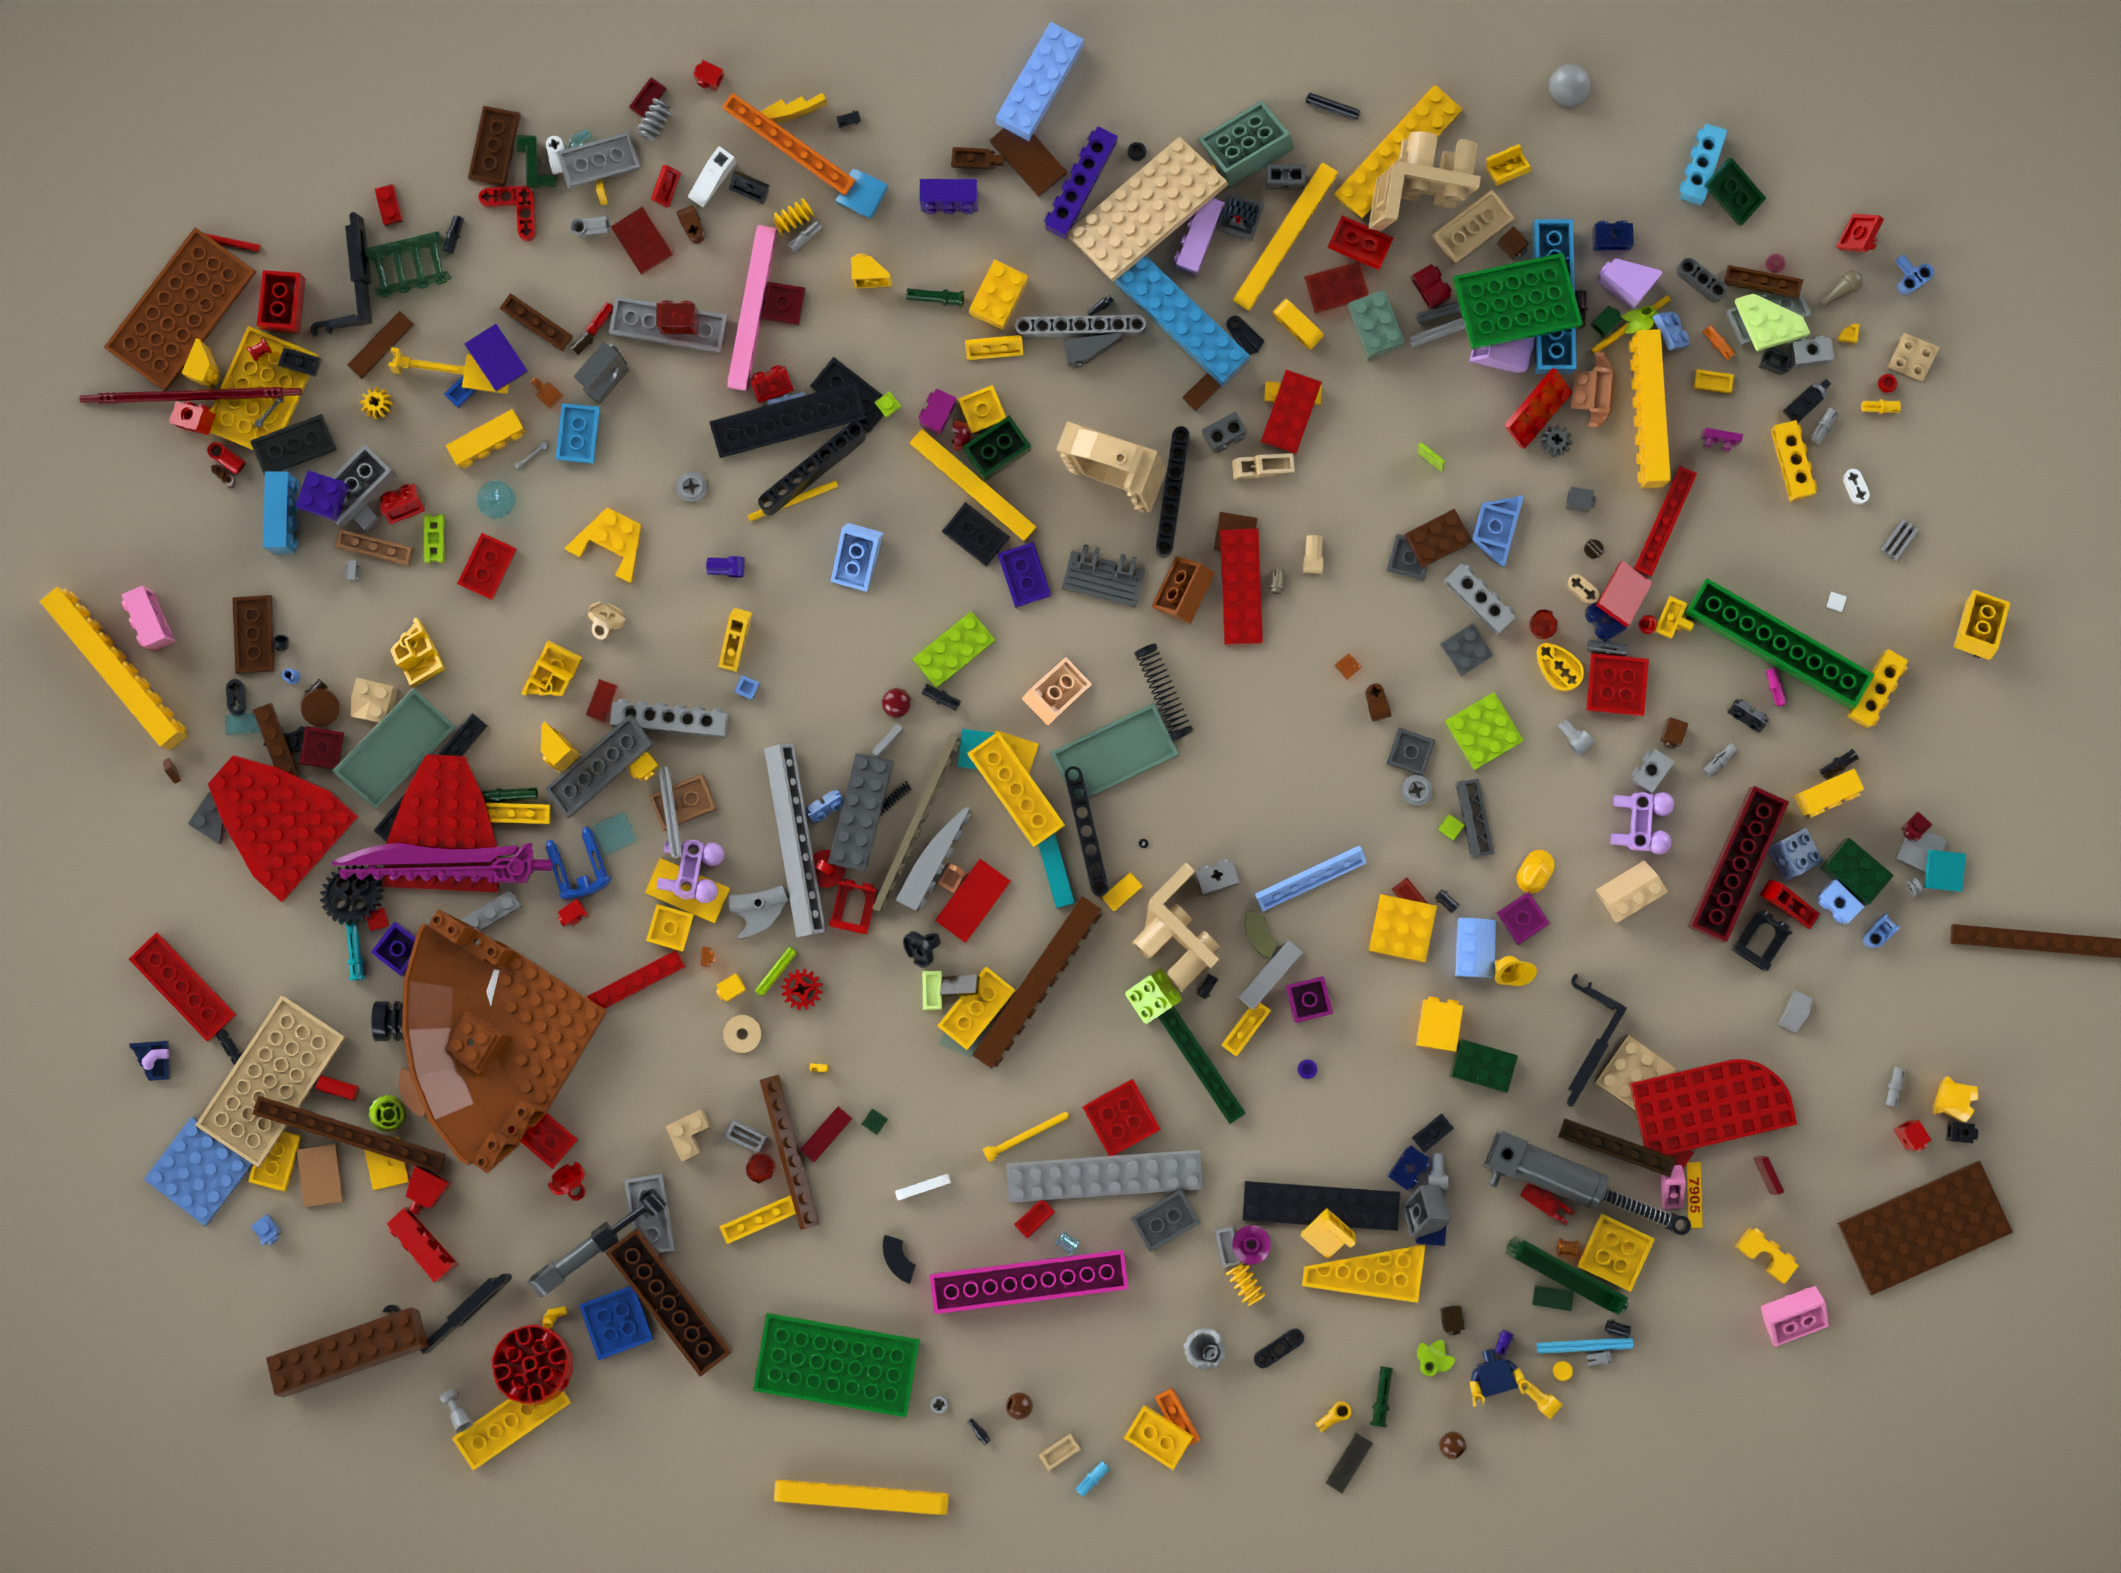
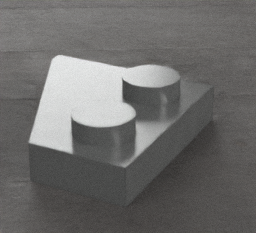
M208 792L188 822V825L216 843L221 844V833L224 824L212 794Z

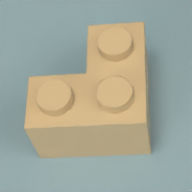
M703 1109L665 1126L681 1162L702 1153L694 1135L711 1127Z

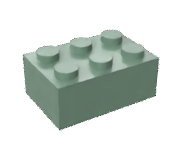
M1385 290L1348 303L1347 310L1367 360L1403 347L1405 341Z

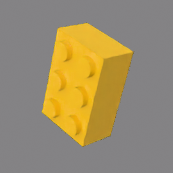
M994 259L969 308L970 315L1004 331L1029 282L1028 275Z
M1973 590L1966 600L1953 647L1991 660L1999 648L2010 602Z
M1854 768L1794 795V798L1802 815H1810L1811 818L1825 812V807L1831 809L1843 804L1842 799L1846 802L1860 796L1859 792L1864 790V787Z

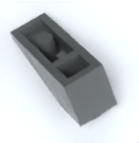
M1121 333L1064 340L1067 366H1072V368L1083 367V364H1087L1120 342Z

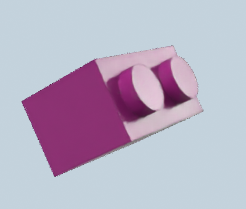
M936 388L934 393L930 392L926 401L928 405L926 409L921 410L918 419H920V426L941 435L957 403V398Z

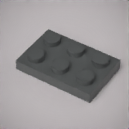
M1181 1189L1131 1217L1149 1252L1200 1224Z

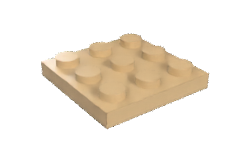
M1627 1035L1594 1083L1636 1112L1629 1083L1673 1073L1676 1068Z

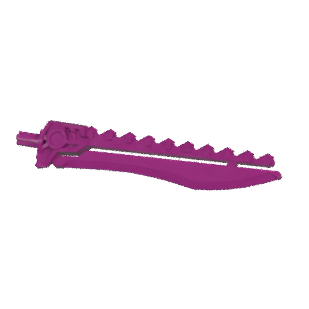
M394 843L358 850L332 861L334 866L368 865V869L339 870V874L343 879H348L353 874H356L357 878L363 880L372 874L374 879L380 880L388 874L390 879L394 881L402 875H405L409 881H412L419 875H421L423 880L429 881L437 875L438 880L443 882L451 876L458 882L470 876L473 882H478L483 877H486L487 881L491 883H527L534 871H552L553 867L551 859H534L532 843L523 844L521 848L514 845L479 849H440ZM514 855V857L497 859L491 866L377 869V865L493 862L498 856Z

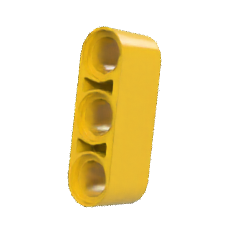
M1284 299L1272 311L1275 319L1309 350H1312L1324 337L1321 330L1289 300Z

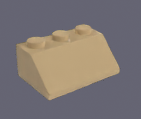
M1645 860L1595 890L1615 923L1620 922L1668 892L1659 876Z

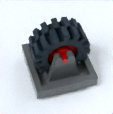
M1228 193L1216 230L1252 241L1264 204Z

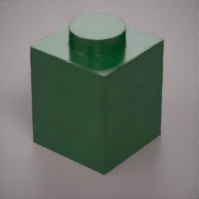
M1608 305L1592 321L1590 326L1604 338L1622 320L1621 313L1615 307Z

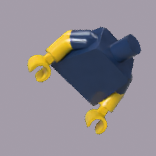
M1493 1348L1482 1351L1484 1362L1476 1365L1477 1368L1473 1371L1470 1380L1473 1396L1472 1404L1474 1407H1476V1400H1480L1482 1406H1484L1485 1397L1516 1389L1518 1385L1521 1394H1524L1522 1388L1525 1386L1529 1387L1530 1391L1532 1390L1530 1383L1526 1381L1521 1370L1511 1360H1505L1503 1357L1496 1359Z

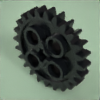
M353 865L352 869H358L357 865ZM333 871L331 872L333 875L332 879L326 877L329 883L322 884L326 891L320 892L324 896L320 901L325 904L322 908L324 911H327L328 917L332 916L334 922L339 919L340 925H343L346 921V924L350 926L353 921L358 926L359 920L366 923L365 917L372 919L371 913H378L375 907L382 906L378 900L384 899L383 895L379 894L384 891L382 887H379L382 884L380 880L374 879L371 874L363 880L357 878L356 874H353L348 879H343L339 873L336 874ZM343 882L348 883L344 889H340V885ZM362 883H367L364 889L359 890V886ZM340 901H345L342 907H337ZM359 902H364L361 908H356Z

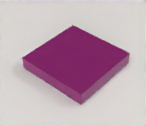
M1529 892L1496 912L1517 945L1550 924Z

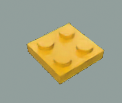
M993 385L958 399L972 435L991 428L1006 418Z
M657 904L646 941L684 952L694 914Z

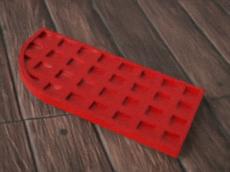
M1729 1059L1629 1083L1643 1145L1667 1155L1797 1125L1791 1095L1785 1083L1768 1067L1755 1061Z

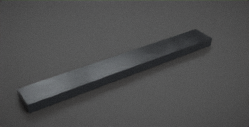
M472 713L437 755L463 756L488 725ZM404 795L373 830L386 842Z

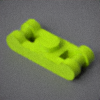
M438 514V516L424 515L425 563H432V561L445 563L444 514ZM437 524V528H431V525ZM437 548V554H431V549Z

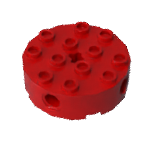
M538 1325L522 1326L508 1332L497 1344L492 1357L494 1381L497 1388L508 1399L526 1405L548 1403L564 1391L572 1376L573 1355L568 1343L557 1332ZM532 1362L535 1364L534 1368L530 1365Z

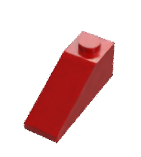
M1769 879L1760 893V896L1768 903L1809 930L1820 915L1818 911L1782 883Z

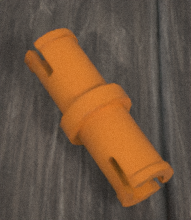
M1712 324L1702 332L1711 341L1712 347L1714 349L1717 348L1726 360H1729L1736 354V351L1725 341L1726 338L1722 337Z

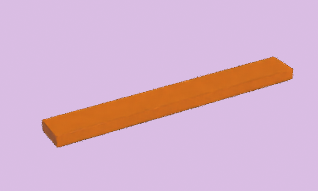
M733 92L721 107L842 195L846 196L856 182L854 178Z

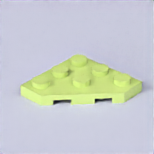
M1750 294L1735 300L1736 307L1756 351L1804 338L1810 334L1803 316L1756 294Z

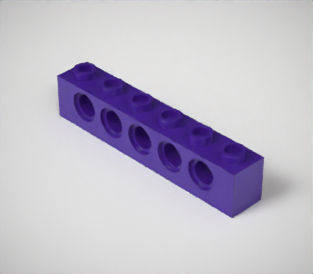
M1097 126L1095 131L1092 130L1087 139L1089 141L1087 147L1083 146L1079 154L1081 158L1078 164L1074 163L1072 166L1070 179L1064 181L1061 188L1063 190L1061 196L1055 198L1053 203L1054 209L1052 213L1048 212L1044 220L1046 230L1065 240L1068 230L1073 227L1118 142L1117 135ZM1095 146H1100L1102 151L1097 153L1092 149ZM1091 162L1094 166L1091 169H1086L1083 165ZM1077 179H1083L1085 183L1083 185H1077L1075 181ZM1069 195H1074L1076 200L1069 202L1066 198ZM1064 211L1068 215L1065 218H1060L1057 214Z

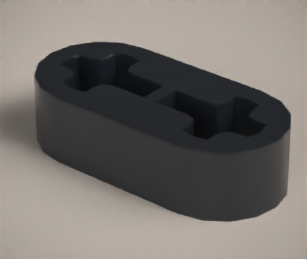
M238 679L230 680L226 685L227 708L232 715L240 716L245 713L247 707L245 686ZM235 685L239 687L237 689V695H235L234 691L232 690L235 688ZM236 700L240 705L238 706V710L234 709V707L236 706Z

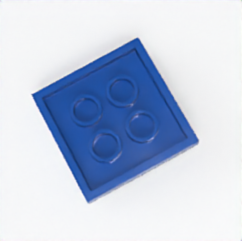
M631 1286L579 1305L598 1360L654 1340L641 1300Z

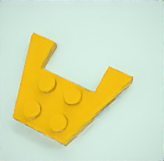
M607 507L565 547V550L581 558L590 541L624 558L615 576L631 584L642 525Z

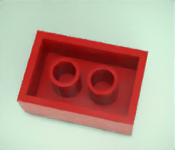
M262 271L257 327L262 331L300 334L306 280L301 273Z

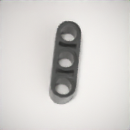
M1685 258L1678 265V276L1710 301L1718 302L1726 295V284L1694 259ZM1683 265H1688L1691 268V272L1684 271ZM1699 276H1702L1706 279L1705 284H1702L1698 281ZM1713 288H1718L1721 291V295L1714 294Z

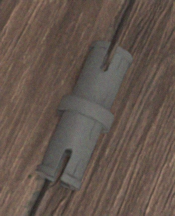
M1589 639L1587 651L1589 652L1593 651L1604 653V655L1613 654L1625 657L1628 649L1627 644L1611 643L1610 640L1603 642ZM1599 646L1609 647V648H1616V649L1614 650V649H1607V648H1599Z

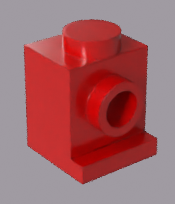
M575 899L557 912L559 914L558 920L563 927L570 924L574 926L582 921V916L586 918L590 916L578 899Z

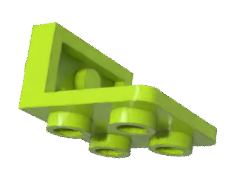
M1162 968L1125 992L1126 997L1145 1024H1148L1182 1001L1178 990L1174 988L1168 975Z

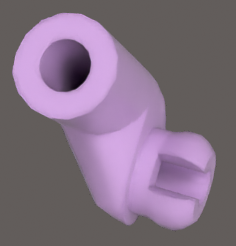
M169 1049L151 1050L142 1059L144 1069L151 1070L157 1059H168Z

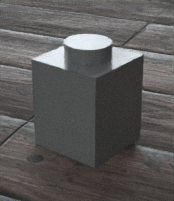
M1571 486L1568 490L1565 508L1589 512L1595 506L1596 497L1593 496L1594 491Z

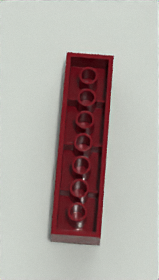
M1756 786L1748 789L1688 924V928L1721 943L1728 942L1789 801Z

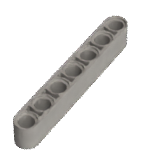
M1140 315L1021 317L1015 323L1016 334L1022 335V338L1091 337L1121 333V336H1141L1146 329V321ZM1117 322H1120L1124 325V327L1120 330H1117L1113 327V325ZM1140 322L1142 328L1134 329L1132 324ZM1060 323H1064L1067 326V328L1063 331H1060L1056 328V326ZM1078 323H1083L1086 327L1083 330H1078L1075 326ZM1102 323L1105 327L1102 330H1097L1094 325ZM1026 324L1029 328L1027 331H1021L1019 326ZM1040 324L1048 326L1045 331H1040L1037 327Z

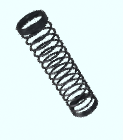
M1153 643L1135 651L1134 654L1137 660H1143L1139 663V666H1144L1141 670L1143 672H1146L1144 674V677H1150L1147 679L1146 682L1152 683L1149 685V688H1155L1151 691V694H1157L1154 696V700L1160 699L1156 703V705H1162L1158 710L1164 711L1161 714L1162 717L1167 716L1163 720V722H1169L1166 725V728H1171L1168 731V733H1171V740H1175L1193 732L1194 729L1192 728V725H1190L1182 729L1172 731L1178 726L1186 722H1189V720L1168 726L1171 723L1177 721L1178 719L1187 716V714H1184L1174 719L1166 720L1169 717L1183 711V708L1181 710L1163 715L1164 713L1181 705L1182 703L1161 709L1167 704L1175 700H1178L1180 697H1177L1173 700L1164 703L1159 702L1168 698L1171 695L1176 694L1177 692H1173L1166 696L1156 698L1160 694L1174 688L1175 686L1158 692H1154L1160 687L1168 683H1171L1172 680H1170L1166 683L1151 687L1158 681L1170 676L1166 675L1162 678L1149 681L1153 677L1168 670L1165 669L1158 673L1147 675L1151 671L1164 666L1165 663L1154 668L1144 670L1151 664L1163 659L1159 658L1155 661L1142 664L1144 661L1150 659L1151 657L1160 654V652H1158L1151 656L1139 659L1140 657L1150 654L1158 649L1156 643Z

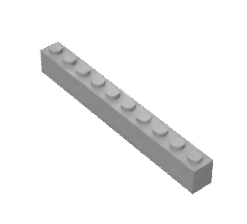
M794 743L778 744L765 748L764 751L796 938L825 933L826 930Z

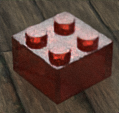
M664 300L656 305V326L661 335H699V311L692 301L683 300L681 303H673V301Z

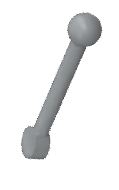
M541 442L540 447L521 462H517L515 468L521 469L522 465L541 450H546L548 448L547 443Z

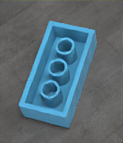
M265 471L263 548L272 554H295V548H298L296 530H298L299 521L296 518V511L299 509L295 505L298 500L297 492L300 490V483L289 472Z

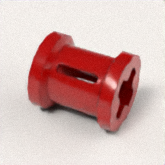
M264 338L256 345L247 347L255 362L259 361V358L265 354L272 353V349Z

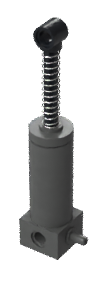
M1497 1130L1483 1165L1494 1172L1490 1186L1496 1188L1500 1177H1505L1506 1175L1593 1210L1604 1200V1202L1612 1203L1614 1206L1616 1205L1619 1208L1628 1210V1212L1631 1211L1633 1214L1636 1213L1638 1216L1641 1215L1643 1218L1651 1219L1652 1222L1665 1225V1229L1670 1230L1674 1234L1685 1235L1690 1231L1691 1222L1687 1217L1672 1212L1667 1214L1665 1211L1657 1210L1656 1207L1652 1208L1647 1206V1204L1635 1201L1632 1197L1628 1198L1623 1196V1194L1608 1190L1607 1175L1529 1144L1528 1141L1507 1132ZM1505 1149L1509 1152L1506 1159L1502 1156V1152ZM1678 1220H1682L1684 1223V1227L1681 1230H1677L1675 1227Z

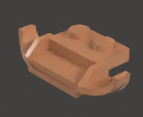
M1595 352L1596 366L1593 368V371L1574 372L1571 408L1573 410H1589L1591 418L1588 427H1600L1607 420L1610 412H1612L1615 374L1609 359L1603 352Z

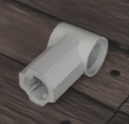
M607 216L588 219L575 218L570 223V230L580 238H588L592 235L610 233L611 224ZM584 224V229L578 232L579 226Z

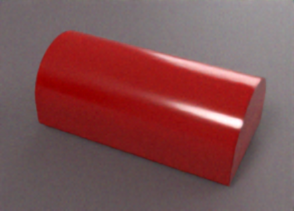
M323 1075L320 1076L316 1085L317 1090L354 1102L359 1093V1086Z

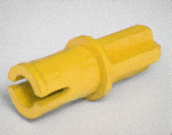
M1880 399L1879 401H1863L1861 403V411L1878 412L1879 414L1899 413L1901 409L1900 401H1884Z

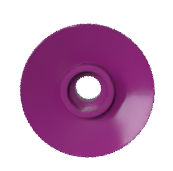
M1248 1225L1236 1232L1232 1240V1249L1238 1260L1245 1264L1254 1265L1267 1258L1271 1249V1241L1265 1230L1258 1226ZM1249 1241L1254 1242V1247L1251 1249L1247 1246Z

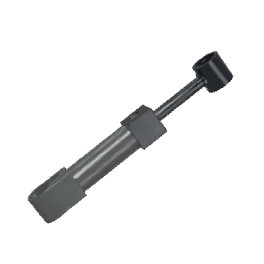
M654 1188L646 1191L639 1198L641 1203L639 1208L613 1227L606 1221L592 1231L590 1237L556 1262L551 1261L534 1273L528 1280L529 1285L539 1297L547 1295L563 1283L565 1277L599 1252L602 1251L604 1253L619 1242L616 1233L643 1213L648 1212L651 1216L659 1213L666 1206V1203Z

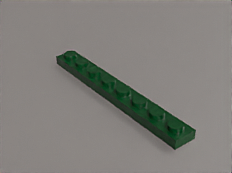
M1171 1007L1158 1016L1228 1123L1231 1124L1246 1114L1175 1007Z

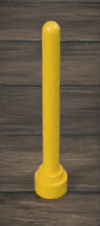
M1063 1112L996 1147L987 1146L982 1150L990 1163L996 1160L999 1153L1068 1119L1069 1114Z

